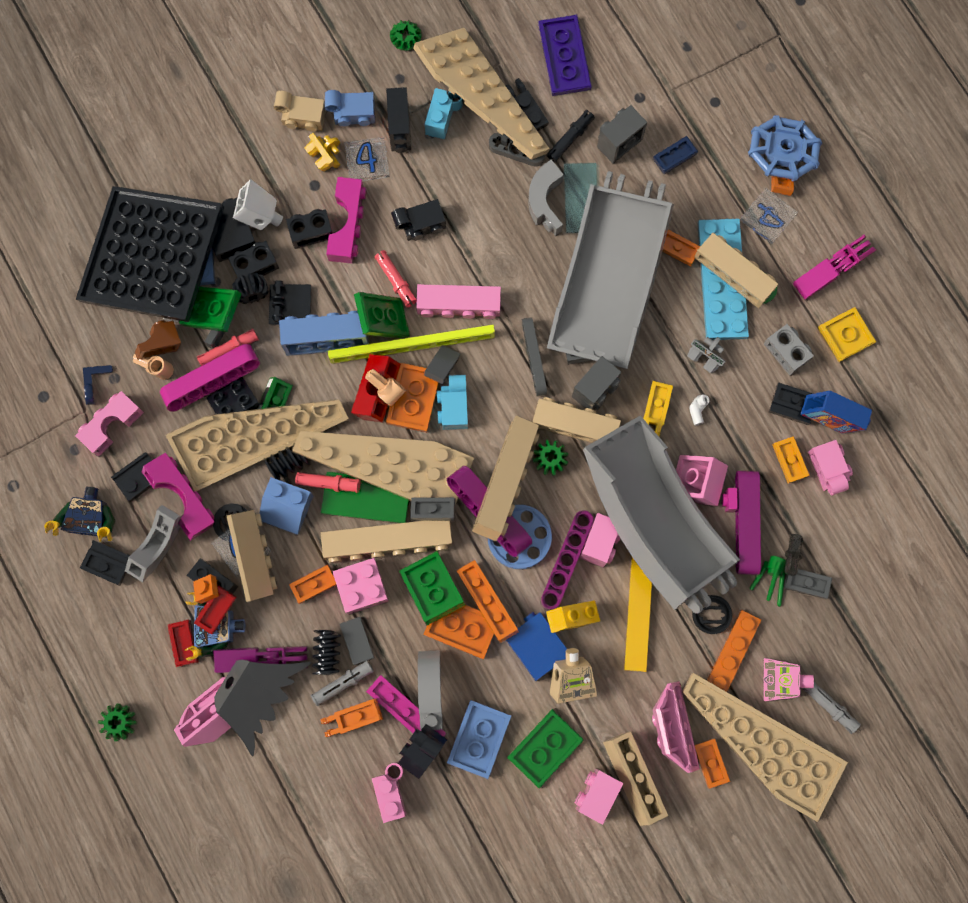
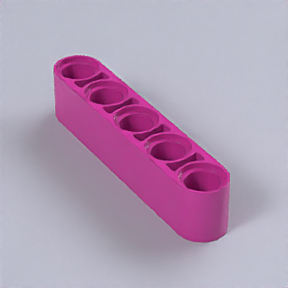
M243 344L163 386L160 389V395L167 410L172 412L178 411L254 371L259 367L260 361L252 346Z

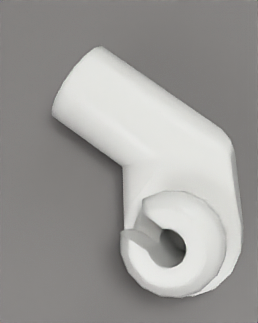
M698 395L689 407L694 426L704 423L701 412L709 404V397L707 395Z

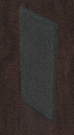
M596 163L564 164L566 233H579L590 184L597 186Z

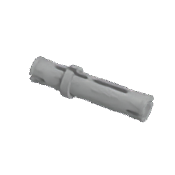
M366 660L356 668L348 669L345 671L346 674L311 694L317 707L320 706V704L336 696L351 685L356 686L358 681L373 673L374 671L369 662ZM358 672H360L359 675H357V676H355L354 678L350 679V680L347 681L346 683L344 682L345 680L349 679L350 677H352V676H354L355 674H357ZM340 684L338 688L334 689L333 691L325 695L327 691L331 690L332 688Z
M815 682L814 688H802L832 716L834 721H838L850 734L860 727L861 724L846 711L847 709L834 701Z

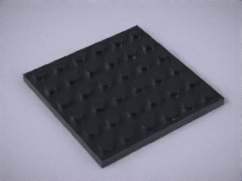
M113 186L76 300L87 304L189 322L224 206L222 203Z

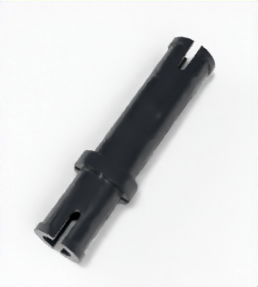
M585 110L576 122L570 124L569 130L546 154L550 160L553 159V162L556 163L572 143L584 134V130L595 119V116L588 110Z

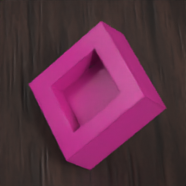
M728 488L725 494H722L721 502L722 507H725V512H735L737 510V488Z

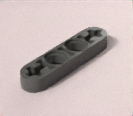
M532 317L521 319L536 397L547 395Z

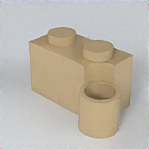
M287 91L276 92L274 109L283 113L281 121L284 126L290 129H296L297 127L305 128L311 132L323 131L326 114L324 100L293 96Z

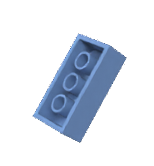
M350 311L348 314L343 315L328 313L327 316L320 317L312 314L307 315L306 318L298 319L297 317L289 316L285 320H279L281 346L287 356L325 353L329 350L369 344L368 335H364L362 332L358 311Z

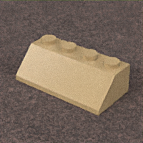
M255 510L227 515L246 602L274 595L277 584L275 576L271 577L269 569L273 567L270 555L266 556L264 550L268 545L265 534L261 535L259 527L263 526L260 513L256 514Z

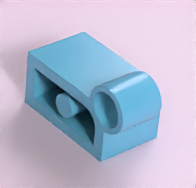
M435 88L424 124L426 135L445 139L453 111L460 110L463 106V99L459 95H453L450 91L447 94L446 90ZM453 98H458L459 101L453 102L452 99H453Z
M449 375V386H441V391H437V403L442 404V411H438V424H442L443 430L468 429L466 375Z

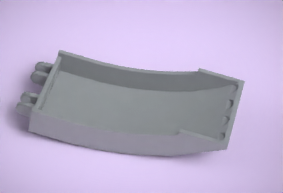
M608 171L604 187L590 184L576 245L562 294L556 307L547 348L598 361L603 356L612 365L628 369L656 277L674 204L663 201L666 184L662 183L658 189L657 199L650 198L651 191L653 190V181H648L644 196L622 192L625 182V175L620 174L616 190L610 189L613 172Z
M640 415L589 444L583 451L604 508L633 559L674 610L685 603L693 613L699 614L702 612L703 607L707 608L712 602L704 588L712 584L718 592L726 594L729 588H734L737 585V579H735L729 569L740 559L698 509L666 451L668 447Z

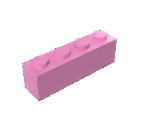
M417 284V314L427 318L433 317V315L453 318L456 315L467 319L475 318V316L495 319L500 317L501 287Z

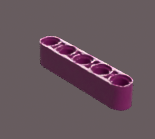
M463 465L447 478V484L477 518L487 487L469 467ZM511 515V517L507 516L506 523L509 525L505 535H500L497 541L511 556L517 557L532 544V539Z
M736 471L737 510L735 511L736 556L740 559L736 563V573L759 575L761 571L759 471Z
M579 511L572 521L541 597V605L545 610L556 609L561 603L593 524V516L588 511ZM581 516L586 517L589 524L584 527L580 526L577 519ZM571 536L579 537L580 545H571L569 538ZM565 555L570 556L573 560L572 565H563L561 558ZM561 575L565 583L562 586L555 585L553 582L554 576ZM547 595L555 596L557 602L554 606H548L545 603Z

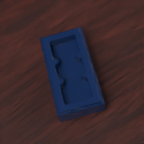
M685 136L654 155L653 160L665 175L697 155L698 150L690 139Z

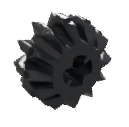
M258 273L242 275L241 278H237L232 284V290L242 293L239 303L243 304L259 302L260 299H264L269 293L266 279Z

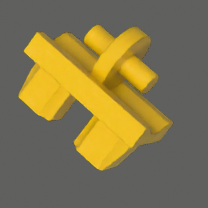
M315 133L309 135L311 141L304 148L312 157L316 156L319 152L321 153L322 157L315 162L317 167L323 172L331 167L337 169L341 165L334 156V154L336 155L340 152L337 148L340 144L338 138H330L329 135H326L323 140L322 137H317Z

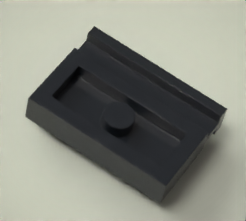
M778 383L769 413L810 425L811 419L800 414L806 395L813 393Z
M144 452L111 476L129 502L152 487L142 473L143 466L152 461L147 452Z
M93 540L80 569L121 586L127 573L125 568L130 555Z

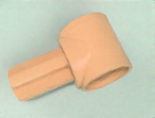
M135 354L133 356L135 364L146 368L147 373L162 380L169 379L173 374V365L159 356L137 360Z
M374 369L370 370L365 376L378 389V396L389 406H392L406 391L395 379H385Z

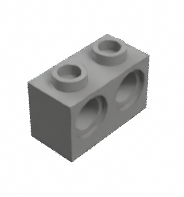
M788 324L764 342L766 348L789 376L804 366L814 356L809 345L803 343L799 339L798 332L793 327L790 328ZM779 337L786 338L788 344H782ZM792 353L799 354L801 360H795Z

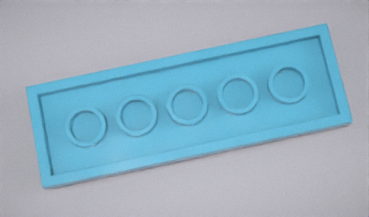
M740 219L698 221L699 246L714 233L722 236L732 248H737L742 252ZM700 262L706 338L709 337L711 340H715L717 337L721 340L747 339L749 333L746 298Z

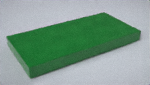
M327 472L326 476L336 477V475H342V478L357 479L343 473ZM360 480L359 493L342 490L335 492L334 489L324 488L321 514L398 524L406 523L408 499Z

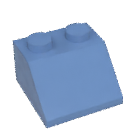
M270 477L262 497L259 512L262 522L298 535L313 499V494L305 489Z

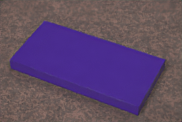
M571 15L539 20L538 26L552 96L591 90L592 86L578 16Z

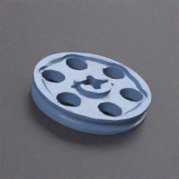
M515 505L512 516L530 535L532 544L518 555L519 558L514 563H510L506 559L508 552L502 546H495L489 538L488 545L493 556L504 566L512 569H527L537 565L547 555L552 541V533L549 522L540 511L527 505ZM525 511L533 515V519L529 523L521 520V514ZM539 527L544 528L547 532L546 537L543 539H538L534 534L535 530ZM529 548H537L540 552L539 557L536 559L529 558L527 555Z

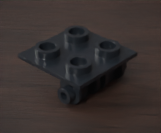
M279 280L275 281V284H270L269 325H279V320H285L289 316H294L298 319L306 318L307 315L311 314V284H283V281Z
M243 376L206 397L215 414L256 410L260 406Z

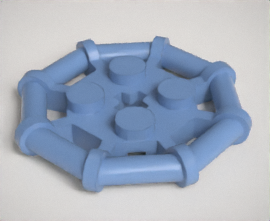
M774 115L772 119L758 127H753L751 130L752 139L748 155L765 172L764 175L797 181L802 175L819 167L818 159L822 141L807 127L804 120L798 121ZM772 127L776 128L775 132L773 133L772 131L770 133L767 132V130L771 129ZM800 131L808 140H806L805 138L802 139L800 137ZM760 138L765 140V146L759 147ZM783 144H786V145H787V148H790V149H788V150L783 149V148H782ZM807 147L812 148L811 156L806 154ZM761 154H766L767 160L771 163L770 165L761 156ZM803 161L807 163L802 167L796 169V166L799 162ZM776 165L789 167V170L778 169L774 167Z

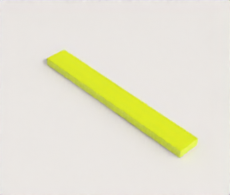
M494 325L329 350L328 356L333 364L369 358V354L384 356L441 347L442 345L447 346L492 339L495 337Z

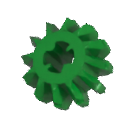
M546 440V447L539 443V450H534L533 452L537 456L533 459V463H540L536 467L538 471L545 468L544 475H547L548 470H551L552 476H555L556 469L559 472H563L562 465L567 466L568 461L563 458H567L569 454L568 452H562L565 449L564 445H561L559 448L557 447V440L554 441L553 445H550V441ZM553 454L554 458L556 459H552V461L549 462L547 461L548 457L545 456Z
M117 703L115 708L112 705L107 706L108 713L101 712V716L105 719L98 721V724H104V727L100 729V733L107 732L105 738L111 739L113 737L115 742L119 741L120 737L124 740L128 739L127 732L134 733L135 731L130 726L137 724L136 720H131L136 715L135 712H129L130 707L128 705L122 708L121 703ZM114 720H121V725H114Z

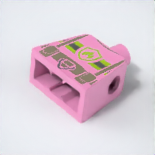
M764 658V701L800 697V688H814V675H800V665Z

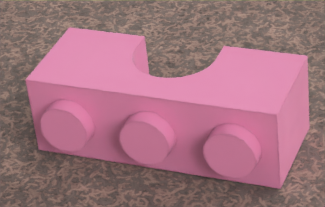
M121 391L114 394L104 408L97 410L93 416L94 418L89 423L83 424L78 430L79 433L75 436L93 454L99 457L113 443L107 435L108 425L113 421L119 420L130 427L144 412Z

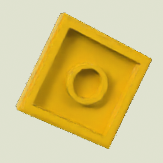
M856 307L818 327L838 362L876 343L875 338Z

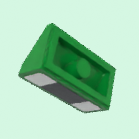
M270 377L260 400V406L257 409L285 406L293 385L279 378Z

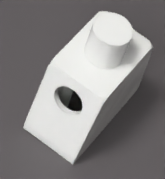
M250 179L239 190L233 215L234 219L263 230L269 223L276 227L279 226L283 216L275 212L276 198Z

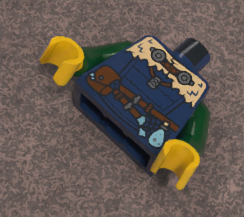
M86 486L84 498L72 497L71 501L67 502L53 520L46 522L44 527L46 534L49 530L53 529V536L59 534L58 528L61 527V530L66 533L97 536L100 542L103 537L107 538L108 541H112L111 533L116 520L107 503L97 500L99 489Z

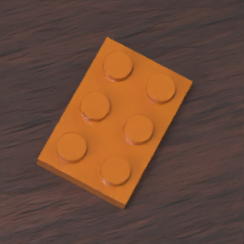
M400 363L396 381L406 391L389 407L386 424L427 433L439 382L424 376L426 370L424 367Z
M465 605L427 625L423 635L484 660L494 633L480 610Z

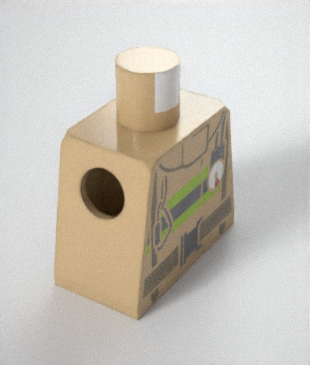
M567 649L566 659L554 663L550 695L558 704L597 696L592 667L584 657H579L578 649Z

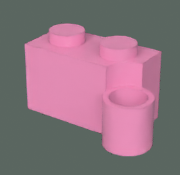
M837 440L814 447L808 451L824 491L828 490L829 494L833 496L849 489L848 482L851 481L849 477L853 475L850 465L846 464L843 457L845 455L843 447L837 443Z
M397 762L389 764L384 775L372 778L383 823L403 818L407 815L398 780L403 776L404 769ZM392 765L400 768L401 773L397 778L389 775V768Z

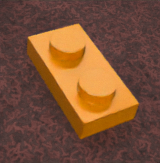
M794 436L772 445L788 484L809 476Z

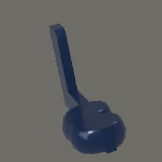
M111 365L83 367L86 405L94 404L92 375L112 373L113 368Z

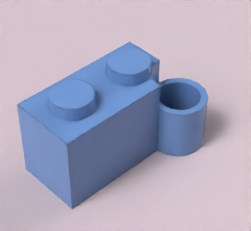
M337 90L325 92V110L334 112L335 125L346 127L350 124H359L361 126L375 124L373 92L340 93Z

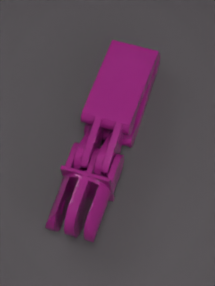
M307 646L268 647L266 651H259L258 647L213 650L214 673L230 672L237 660L266 664H280V660H282V664H286V661L307 660V654L286 655V652L308 651Z

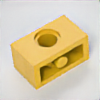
M595 600L562 606L546 612L551 633L600 622Z

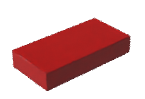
M219 585L217 586L219 597L209 600L194 624L212 635L237 598Z
M188 619L168 624L176 667L199 662L198 657L191 661L186 660L188 657H193L191 650L185 651L186 648L194 646L191 621Z

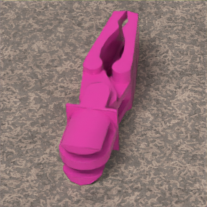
M862 235L849 245L847 244L836 252L832 259L826 258L793 282V285L804 300L835 281L842 271L847 272L876 251L875 247H872L858 256V254L871 245L869 240L853 249L866 238L865 235Z

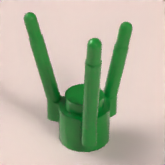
M771 556L769 561H764L760 574L756 576L750 586V590H754L766 570H768L767 574L773 577L766 600H771L777 578L780 577L777 606L780 607L787 572L785 568L787 561L777 556Z

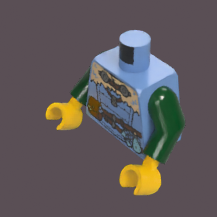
M188 592V595L194 596V601L192 603H185L187 605H199L195 606V622L207 602L202 604L195 602L194 592ZM229 610L213 635L194 624V646L185 649V651L191 650L193 657H188L186 660L191 661L197 657L214 656L213 650L226 649L228 643L233 642V633L245 632V619L233 620V611Z

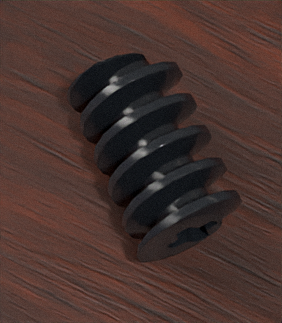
M285 447V455L280 450L278 451V458L271 454L270 462L264 458L271 475L277 480H280V473L287 477L288 469L295 473V466L302 470L303 462L310 466L311 460L292 452L288 447Z
M314 630L320 636L313 638V641L319 643V645L313 646V650L319 653L312 656L313 659L318 660L317 663L312 664L313 668L318 669L312 675H333L340 672L339 669L334 668V665L340 663L339 660L334 659V656L340 655V652L334 650V648L341 646V643L335 641L336 638L341 637V634L332 630Z

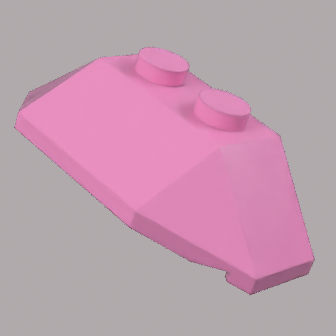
M222 677L185 709L179 725H176L174 729L184 747L214 742L231 728L217 714L214 696L226 677Z
M680 681L668 683L653 708L652 720L658 732L657 743L664 756L687 773L694 772L700 768Z

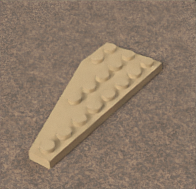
M465 28L415 43L413 49L433 78L439 83L443 82L449 87L448 91L453 95H459L465 101L464 104L484 121L495 125L498 128L497 131L501 135L505 134L513 141V145L532 160L548 153L550 148Z
M336 399L207 415L167 433L166 437L193 490L198 491L264 458L270 457L271 454L278 453L279 450H285V447L293 446L300 431L322 432L349 418L340 400Z
M300 431L292 449V452L410 501L411 498H455V505L458 496L448 486L447 478L463 465L470 468L474 457L435 441Z
M692 673L682 690L683 695L776 799L818 822L848 762Z

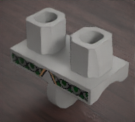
M709 337L704 340L710 346L709 349L696 339L691 343L692 347L687 356L695 362L698 361L702 354L709 357L703 368L711 374L726 362L712 352L716 350L721 354L724 350L723 347L718 345L721 340L719 337L714 341Z

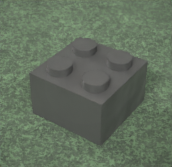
M632 105L626 109L622 108L612 121L608 120L600 127L597 148L614 164L643 140L647 121Z
M601 356L574 387L572 398L584 408L599 410L604 404L607 394L612 395L618 388V384L621 381L619 379L621 371Z

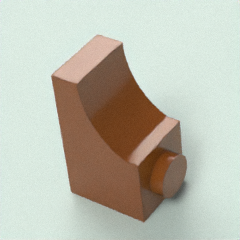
M165 320L156 322L151 328V337L137 345L135 355L137 360L178 351L181 341L174 322H166Z

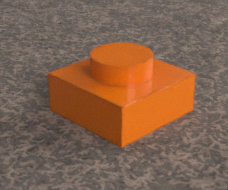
M771 176V192L788 196L792 195L794 181Z
M210 574L193 581L195 602L202 604L219 597L216 576Z

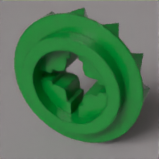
M400 20L398 24L393 25L390 31L392 44L400 50H412L415 43L421 41V29H419L417 23L414 24L410 20ZM408 29L409 35H407L404 41L402 34Z

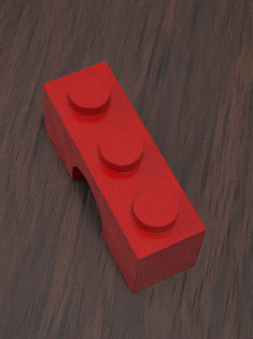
M369 354L351 411L352 414L363 420L383 423L388 404L378 397V389L365 376L370 370L374 369L385 379L393 378L396 380L401 365L399 362L389 356Z

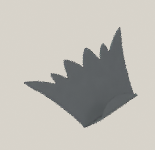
M237 660L214 696L217 714L238 734L252 757L255 750L254 731L260 734L263 733L262 724L259 720L274 721L276 719L271 704L281 703L289 699L280 687L293 684L295 681L288 677L303 670L312 662L266 664Z

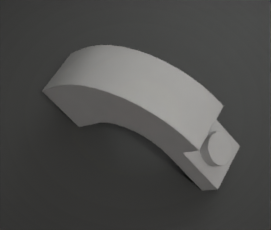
M550 160L535 173L531 181L528 207L534 223L538 225L544 221L545 229L548 232L552 231L556 236L562 232L563 224L549 208L546 198L554 188L563 183L564 174Z
M163 505L157 509L149 534L140 547L128 557L125 572L142 583L151 575L165 557L180 529L178 524L180 516Z
M440 650L418 651L420 730H422L425 724L434 730L443 729Z

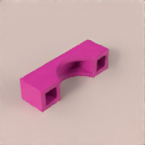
M337 177L335 199L337 204L348 212V220L340 231L329 235L326 252L328 261L353 264L354 257L358 255L356 238H360L361 226L358 224L359 218L362 219L364 207L361 206L362 199L365 200L366 187L363 186L362 179Z
M165 452L145 464L142 473L153 489H170L180 496L184 504V514L178 524L191 541L213 526L214 515L208 508L205 509L201 503L200 495L196 491H192L188 478L184 474H180L176 461L172 457H168Z

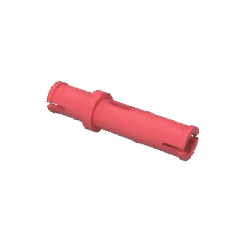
M385 250L380 251L384 259L377 253L375 260H377L392 283L393 291L400 296L405 307H411L408 298L413 305L417 302V299L409 289L407 281H404L387 255V252Z
M252 328L237 337L235 335L231 337V340L200 356L198 355L197 359L200 365L203 366L243 344H251L258 341L259 339L254 329Z
M297 472L295 478L297 486L334 489L335 492L342 490L359 493L361 486L360 479L342 478V475L333 477Z

